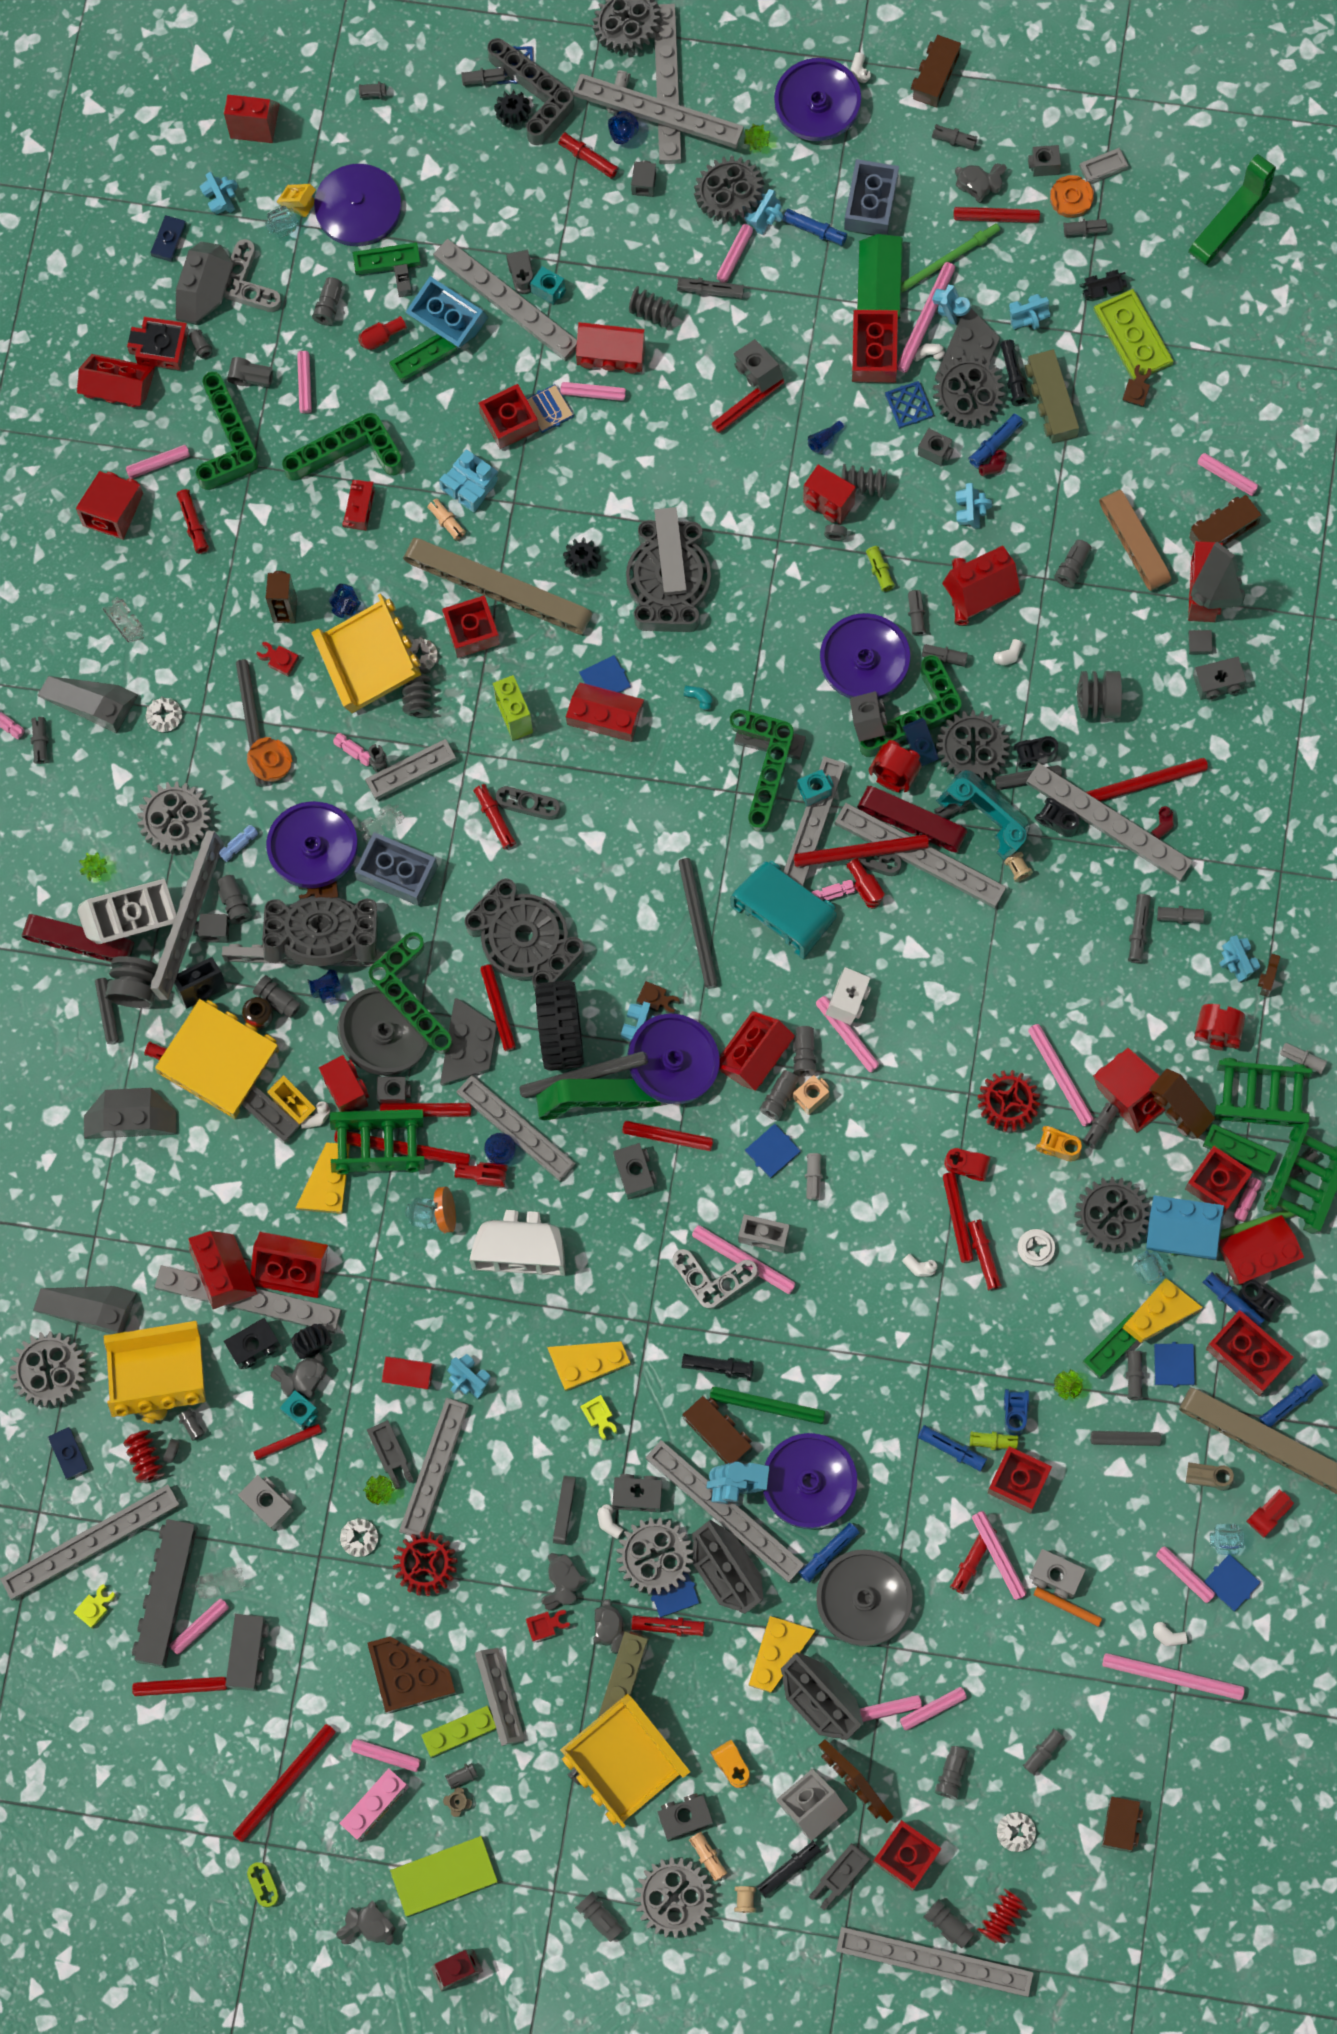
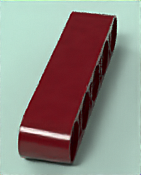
M873 786L866 787L857 805V808L866 814L912 835H927L930 843L954 853H958L968 833L959 824Z
M28 914L21 935L22 938L34 943L111 962L114 957H130L135 944L127 938L96 944L86 937L81 926L34 914Z

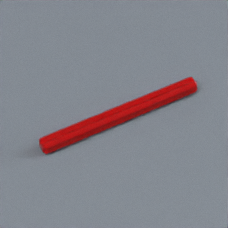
M1200 758L1085 793L1101 802L1206 771L1208 763L1205 758Z
M919 835L796 853L793 856L794 865L800 867L928 848L929 840L927 835Z
M337 1131L335 1132L334 1141L336 1143H338ZM347 1132V1144L361 1147V1134ZM370 1136V1149L384 1151V1138ZM393 1140L394 1153L408 1156V1143ZM417 1144V1156H424V1159L450 1164L469 1165L471 1156L467 1153Z
M325 1724L242 1821L233 1832L235 1838L243 1842L335 1735L336 1731L330 1725Z

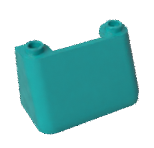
M969 770L960 772L936 799V802L945 808L949 804H957L961 807L965 801L969 800L1001 828L995 835L999 842V849L996 853L1003 860L1007 859L1024 843L1030 830L1028 819L974 772Z
M771 860L769 862L764 861L730 896L731 908L738 913L745 909V914L748 917L752 915L785 939V943L788 946L791 944L796 948L794 953L803 960L837 918V914L834 911L836 907L831 902L819 899L783 873L780 866Z

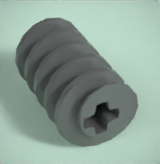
M637 286L630 299L629 312L631 314L637 312L638 317L645 315V320L647 321L653 318L654 324L661 322V327L666 328L677 312L678 303L673 308L670 307L671 300L669 299L665 304H662V296L655 301V293H652L648 298L647 290L644 289L639 294V286Z
M843 464L841 478L856 486V491L860 488L861 495H864L868 489L870 496H873L875 491H877L878 497L882 498L885 492L888 470L884 476H882L881 469H878L874 475L872 468H869L867 473H865L864 468L861 466L859 471L856 472L855 466L852 465L850 470L847 471L846 464Z
M418 667L422 675L403 685L404 689L402 692L404 697L402 701L404 706L402 710L409 716L427 717L431 715V711L425 710V708L431 707V703L425 700L430 699L431 694L425 693V691L431 690V686L425 683L430 682L431 677L425 676V674L431 673V670Z

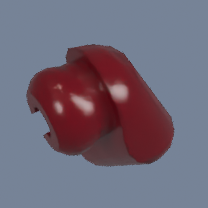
M997 450L989 464L979 466L980 475L986 476L1000 473L1006 463L1007 453L1004 450Z
M1167 806L1159 809V826L1151 831V834L1158 839H1161L1174 827V814Z

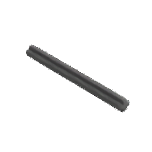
M246 659L236 661L249 747H251L261 737L249 664ZM254 775L256 786L261 787L268 784V781H264Z
M684 858L679 860V868L704 984L706 988H713L717 986V979L690 858Z
M638 1052L527 1083L519 1087L520 1095L524 1098L538 1095L556 1081L563 1079H596L648 1064V1056L645 1052Z

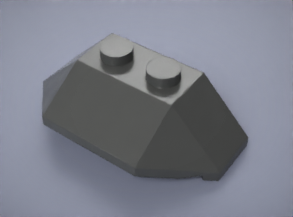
M201 241L188 251L176 287L177 321L198 324L202 321V318L221 305L234 266L221 245Z
M152 1088L105 1090L84 1115V1139L177 1135V1112Z
M709 1520L692 1533V1539L694 1540L693 1565L719 1605L745 1614L763 1601L762 1576L734 1534L712 1520Z
M797 1652L781 1668L787 1701L819 1735L848 1740L863 1725L857 1699L824 1663Z

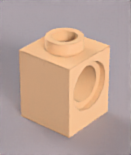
M813 1075L793 1092V1099L810 1115L829 1098V1086L822 1078L817 1079ZM811 1089H815L819 1092V1095L811 1098L806 1093Z

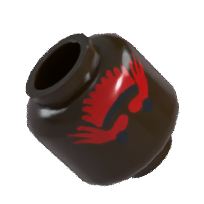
M254 997L244 1004L242 1015L247 1024L255 1027L257 1030L265 1029L270 1025L273 1020V1010L267 1000L261 997Z

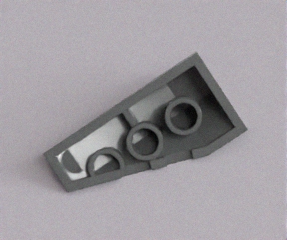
M1218 542L1214 544L1193 585L1191 596L1195 603L1200 606L1204 605L1208 609L1238 607L1243 604L1245 591L1240 589L1242 580L1236 575L1239 571L1236 557Z
M48 676L38 693V697L117 734L138 694L119 685Z
M116 1286L41 1288L33 1311L108 1334L122 1333L125 1330L137 1293Z

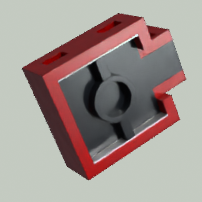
M144 317L142 328L131 327L127 344L129 354L135 355L137 364L180 370L189 333L187 323Z

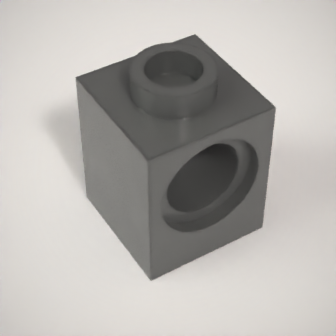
M1059 145L1032 148V155H1028L1029 169L1033 168V177L1060 174ZM1041 159H1046V160H1048L1049 162H1047V163H1042V162H1040L1039 160H1041Z
M646 160L634 161L631 182L632 195L654 196L657 174L656 163Z
M928 428L918 446V456L942 466L945 460L948 461L954 449L951 448L952 439ZM940 446L942 449L939 451H935L932 449V447Z
M200 914L199 921L195 923V934L199 936L200 941L228 943L230 926L228 915Z
M378 1077L377 1101L379 1105L382 1103H407V1098H411V1084H407L406 1077ZM393 1087L401 1089L399 1094L394 1096L389 1094V1090Z

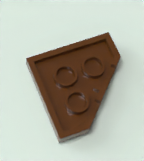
M391 1636L367 1643L385 1713L456 1694L448 1668L434 1662Z
M824 1739L818 1745L824 1753L821 1755L822 1759L829 1767L834 1765L832 1768L841 1778L844 1777V1784L852 1793L857 1791L855 1794L864 1804L867 1803L869 1805L867 1810L875 1819L880 1817L888 1823L894 1816L863 1775Z

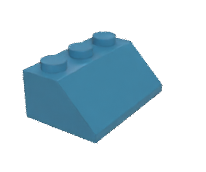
M431 276L405 312L458 348L475 337L488 319L483 310Z
M1154 1195L1150 1212L1146 1250L1216 1260L1224 1221V1205Z

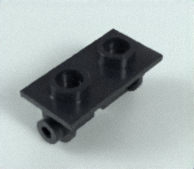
M1117 269L1106 272V277L1098 279L1097 275L1084 278L1085 283L1079 284V286L1085 285L1086 290L1082 291L1084 299L1088 298L1091 300L1104 296L1103 287L1105 286L1108 294L1123 291L1124 288H1127V282L1125 279H1121V275L1126 273H1119Z

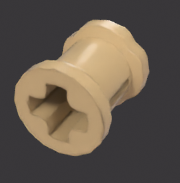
M1022 852L1009 856L1004 862L1014 874L1013 879L1015 882L1022 881L1033 873L1032 869L1027 867Z
M735 1887L737 1907L734 1908V1912L756 1913V1908H754V1892H756V1887Z

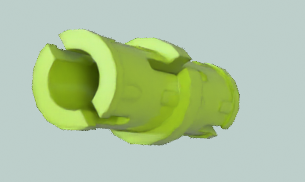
M879 546L870 547L865 553L872 565V574L876 575L882 592L890 591L895 587V584L888 571L889 565L884 562Z
M971 1431L969 1447L991 1448V1450H996V1448L1008 1449L1010 1446L1017 1450L1018 1435L997 1434L996 1431H992V1434Z

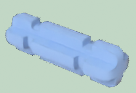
M248 825L243 833L240 832L227 844V847L224 846L219 851L220 857L225 862L229 861L234 853L237 854L249 843L250 839L253 840L258 835L257 830L252 825Z

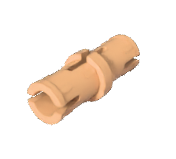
M439 499L433 500L435 506L430 502L427 508L439 520V525L445 527L455 541L460 539L459 534L463 537L466 531L454 519L455 515L452 512H448Z
M702 1831L689 1839V1842L700 1857V1863H704L714 1881L728 1874L716 1856V1850H713L708 1844Z

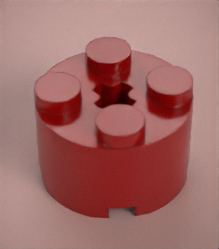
M888 740L887 744L881 746L868 770L869 774L872 776L874 773L878 777L876 782L891 791L899 792L900 789H904V793L908 792L921 770L920 755L913 750L908 751L900 747L893 740Z
M1220 1004L1202 1005L1194 1039L1209 1043V1047L1214 1050H1223V1047L1240 1048L1245 1025V1014L1229 1006L1227 1010L1219 1009Z

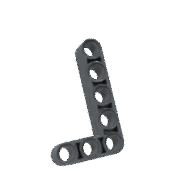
M494 38L489 41L487 46L490 63L497 68H504L507 76L544 102L543 106L528 121L526 126L528 141L533 145H541L573 111V92L500 38ZM497 50L502 51L501 53H498V54L493 53L494 51H497ZM518 63L516 66H511L510 64ZM528 75L535 76L533 78H527ZM545 87L552 88L550 90H544ZM563 99L568 100V102L562 103L560 101ZM554 115L553 118H547L546 116ZM534 130H540V131H541L540 133H537V134H536V133H532Z

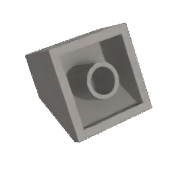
M813 1769L776 1799L781 1808L810 1841L820 1835L848 1810L836 1792Z

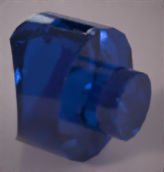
M620 111L608 120L609 132L614 143L625 144L638 133L639 123L632 113Z
M338 584L329 598V603L333 607L332 613L340 618H344L345 615H355L361 605L353 587L347 584Z
M331 969L325 975L313 981L307 979L313 998H320L322 1003L336 1000L335 993L341 990L336 970Z
M496 1133L487 1139L484 1151L490 1163L507 1165L516 1155V1146L514 1140L509 1135Z

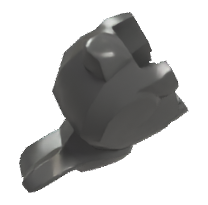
M997 163L993 165L991 172L988 174L980 166L957 167L955 169L957 176L956 186L963 192L966 191L975 197L976 201L980 203L990 191L998 193L1001 190V176L1005 173L1007 167L1005 164Z
M318 1353L314 1358H307L297 1363L293 1373H288L280 1365H274L270 1376L274 1380L281 1382V1389L287 1397L296 1390L300 1395H305L307 1398L312 1399L315 1395L314 1391L325 1377L328 1369L323 1364V1355Z
M555 1553L549 1554L548 1576L555 1587V1591L544 1596L541 1600L548 1611L554 1609L558 1604L571 1605L576 1603L577 1596L575 1592L587 1583L585 1577L579 1574L566 1554L561 1556Z
M605 1599L602 1602V1606L595 1609V1637L593 1638V1644L611 1645L612 1653L618 1654L625 1632L623 1630V1618L619 1611L612 1606L611 1599ZM634 1630V1631H632V1632H635V1633H638V1634L643 1635V1633H642L640 1630Z
M372 1900L360 1911L354 1907L350 1908L345 1917V1926L337 1931L336 1936L343 1944H348L355 1933L360 1932L368 1941L375 1943L384 1942L386 1945H391L394 1942L393 1933L396 1928L378 1910V1906Z

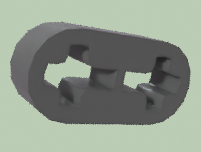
M893 853L873 856L875 860H871L870 863L866 862L865 857L859 858L865 869L886 876H895L901 870V859ZM893 860L895 861L894 865L897 867H892L891 870L887 869L888 865L885 863H890Z

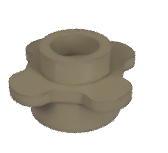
M456 1788L452 1794L445 1796L443 1799L444 1805L450 1808L451 1815L454 1817H459L463 1810L469 1809L472 1806V1801L466 1798L462 1788ZM456 1800H459V1801H460V1803H459L458 1805L455 1804V1801H456Z

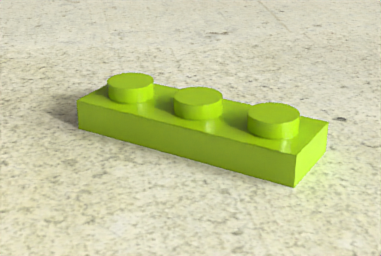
M485 1706L428 1731L421 1736L432 1758L496 1730V1726L488 1706Z

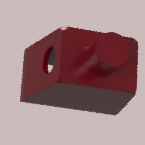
M474 1949L463 1950L437 1962L431 1968L441 1992L483 1972Z

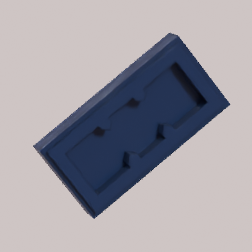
M167 215L164 216L150 252L152 257L172 262L186 227V221Z
M923 717L902 727L910 750L920 755L921 767L939 759Z
M70 1427L48 1436L66 1480L89 1470Z

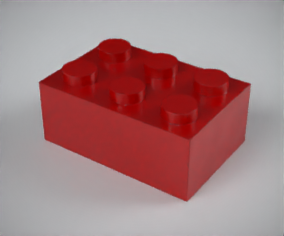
M853 310L852 382L896 383L898 310Z
M1195 541L1191 556L1188 621L1215 623L1216 616L1221 615V608L1208 609L1204 605L1200 606L1195 603L1191 596L1193 585L1216 542Z
M1241 1310L1233 1316L1206 1348L1211 1355L1259 1397L1294 1358Z

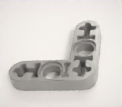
M240 240L235 245L230 260L234 266H243L244 270L240 274L231 273L227 288L231 286L232 278L234 280V289H231L230 292H227L226 289L224 298L267 312L277 311L282 303L280 294L277 291L245 281L256 252L254 244L250 240ZM248 247L249 251L245 252L244 260H242L241 250H245V248ZM249 290H254L257 295L253 299H247L245 293ZM274 297L275 302L268 304L267 300H271Z
M680 1249L674 1253L672 1258L675 1268L699 1303L708 1309L718 1307L753 1282L759 1275V1267L755 1262L743 1260L712 1282L690 1251ZM680 1256H689L687 1263L690 1267L696 1265V1268L688 1271L684 1264L679 1265L681 1261ZM745 1265L748 1267L753 1266L751 1270L752 1275H743L740 1278L743 1282L740 1284L739 1279L733 1274L737 1272L738 1275H741L745 1271L743 1268ZM694 1273H701L703 1276V1281L698 1286H694L691 1283V1276ZM727 1278H732L735 1281V1287L731 1291H726L723 1288V1282ZM718 1285L719 1290L724 1294V1296L721 1297L720 1294H717L713 1297L714 1303H705V1300L707 1299L706 1294L716 1293L718 1290H716L714 1287Z

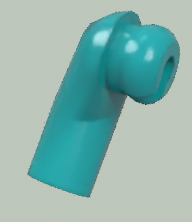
M685 685V697L697 698L700 701L699 707L703 710L711 708L713 698L706 689Z

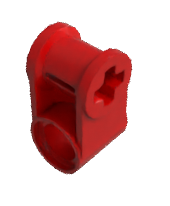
M953 1148L948 1151L944 1160V1166L948 1172H954L977 1181H985L991 1157L982 1153ZM954 1157H958L957 1165L953 1164L952 1159Z

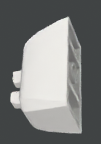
M165 878L87 899L79 904L77 910L86 937L96 944L171 925L174 918H176V912Z
M506 1210L503 1221H487L480 1226L469 1260L472 1270L565 1276L564 1246L560 1231L554 1225L541 1223L540 1212H527V1222H518V1211Z

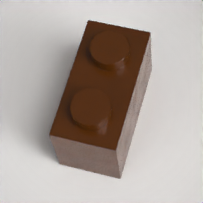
M1110 1797L1102 1847L1131 1852L1133 1847L1137 1848L1139 1833L1135 1832L1136 1825L1141 1823L1143 1809L1139 1808L1140 1802Z

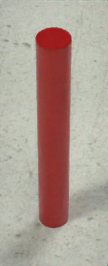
M316 1424L253 1451L256 1460H259L322 1433L319 1424Z

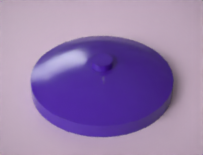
M811 58L800 61L787 69L777 83L774 95L776 114L782 125L799 138L810 141H824L835 138L847 131L858 117L861 108L859 83L847 67L834 60Z
M350 164L332 171L320 183L314 199L316 219L323 232L340 244L357 247L374 244L385 238L398 223L402 207L400 192L394 180L385 171L368 164Z
M861 613L841 619L829 629L821 645L820 666L828 684L839 694L847 698L876 691L878 699H881L894 692L902 684L909 670L910 648L904 633L892 621L876 614Z
M311 801L296 804L286 809L275 819L267 835L266 849L272 868L283 880L298 887L318 888L334 883L349 871L356 859L358 839L352 821L342 810L328 803Z
M670 1013L650 1018L638 1028L628 1047V1055L645 1052L648 1056V1064L629 1069L634 1081L647 1095L663 1103L684 1104L698 1099L712 1086L718 1074L719 1052L713 1037L699 1022L684 1015Z
M815 1433L794 1435L778 1444L765 1462V1466H769L767 1490L763 1491L764 1497L773 1513L789 1525L802 1529H818L836 1522L848 1511L855 1498L857 1472L854 1462L846 1449L832 1438Z

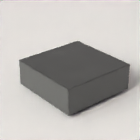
M1189 630V654H1212V631Z

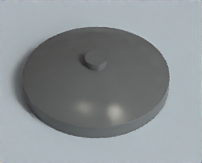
M376 987L368 988L355 994L346 1003L339 1016L337 1033L344 1053L355 1065L369 1073L384 1076L403 1073L418 1063L428 1046V1043ZM393 988L389 990V995L392 997H397L401 993V991ZM409 1003L404 1007V1011L409 1014L414 1013L417 1009V1006L413 1003ZM422 1021L419 1027L425 1031L429 1030L428 1021Z
M865 1549L847 1552L832 1561L819 1580L816 1595L819 1616L829 1632L847 1644L860 1647L876 1646L897 1635L909 1618L913 1599L911 1584L903 1568L891 1557L878 1551Z

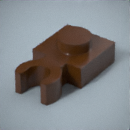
M1137 365L1134 370L1136 379L1129 378L1122 400L1144 407L1150 384H1146L1145 380L1151 376L1152 371L1151 368H1148L1145 375H1140V365Z
M337 881L318 888L298 887L299 889H307L306 894L299 895L300 900L315 896V898H339Z
M1271 954L1266 974L1261 973L1258 987H1261L1260 995L1269 997L1280 960L1279 955Z
M645 981L636 1003L643 1005V1002L650 1003L649 1008L655 1012H658L659 1008L663 1007L666 1013L675 1014V1010L668 1005L671 1002L679 1004L680 999L676 996H665L667 989Z

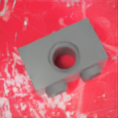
M744 1214L738 1241L742 1244L784 1253L790 1225Z
M257 1475L238 1494V1497L264 1523L275 1531L294 1511L290 1506L292 1501L283 1492L278 1495L273 1490L276 1486L266 1476L262 1479ZM266 1496H272L273 1503L268 1507L262 1506V1499Z
M1042 1549L1029 1578L1033 1580L1032 1584L1042 1589H1045L1047 1586L1055 1590V1595L1067 1599L1068 1597L1073 1598L1086 1569ZM1053 1570L1060 1571L1063 1579L1058 1582L1053 1581L1050 1578V1572Z

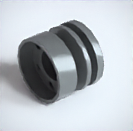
M1081 671L1077 684V706L1080 711V717L1087 718L1088 708H1091L1092 718H1096L1098 708H1102L1104 718H1120L1122 704L1120 671H1105L1102 681H1098L1096 671H1092L1091 681H1088L1087 671Z
M114 957L111 960L112 969L109 971V975L115 980L107 982L105 998L112 1003L126 1007L149 1008L153 1006L155 993L149 985H151L158 965L136 957Z

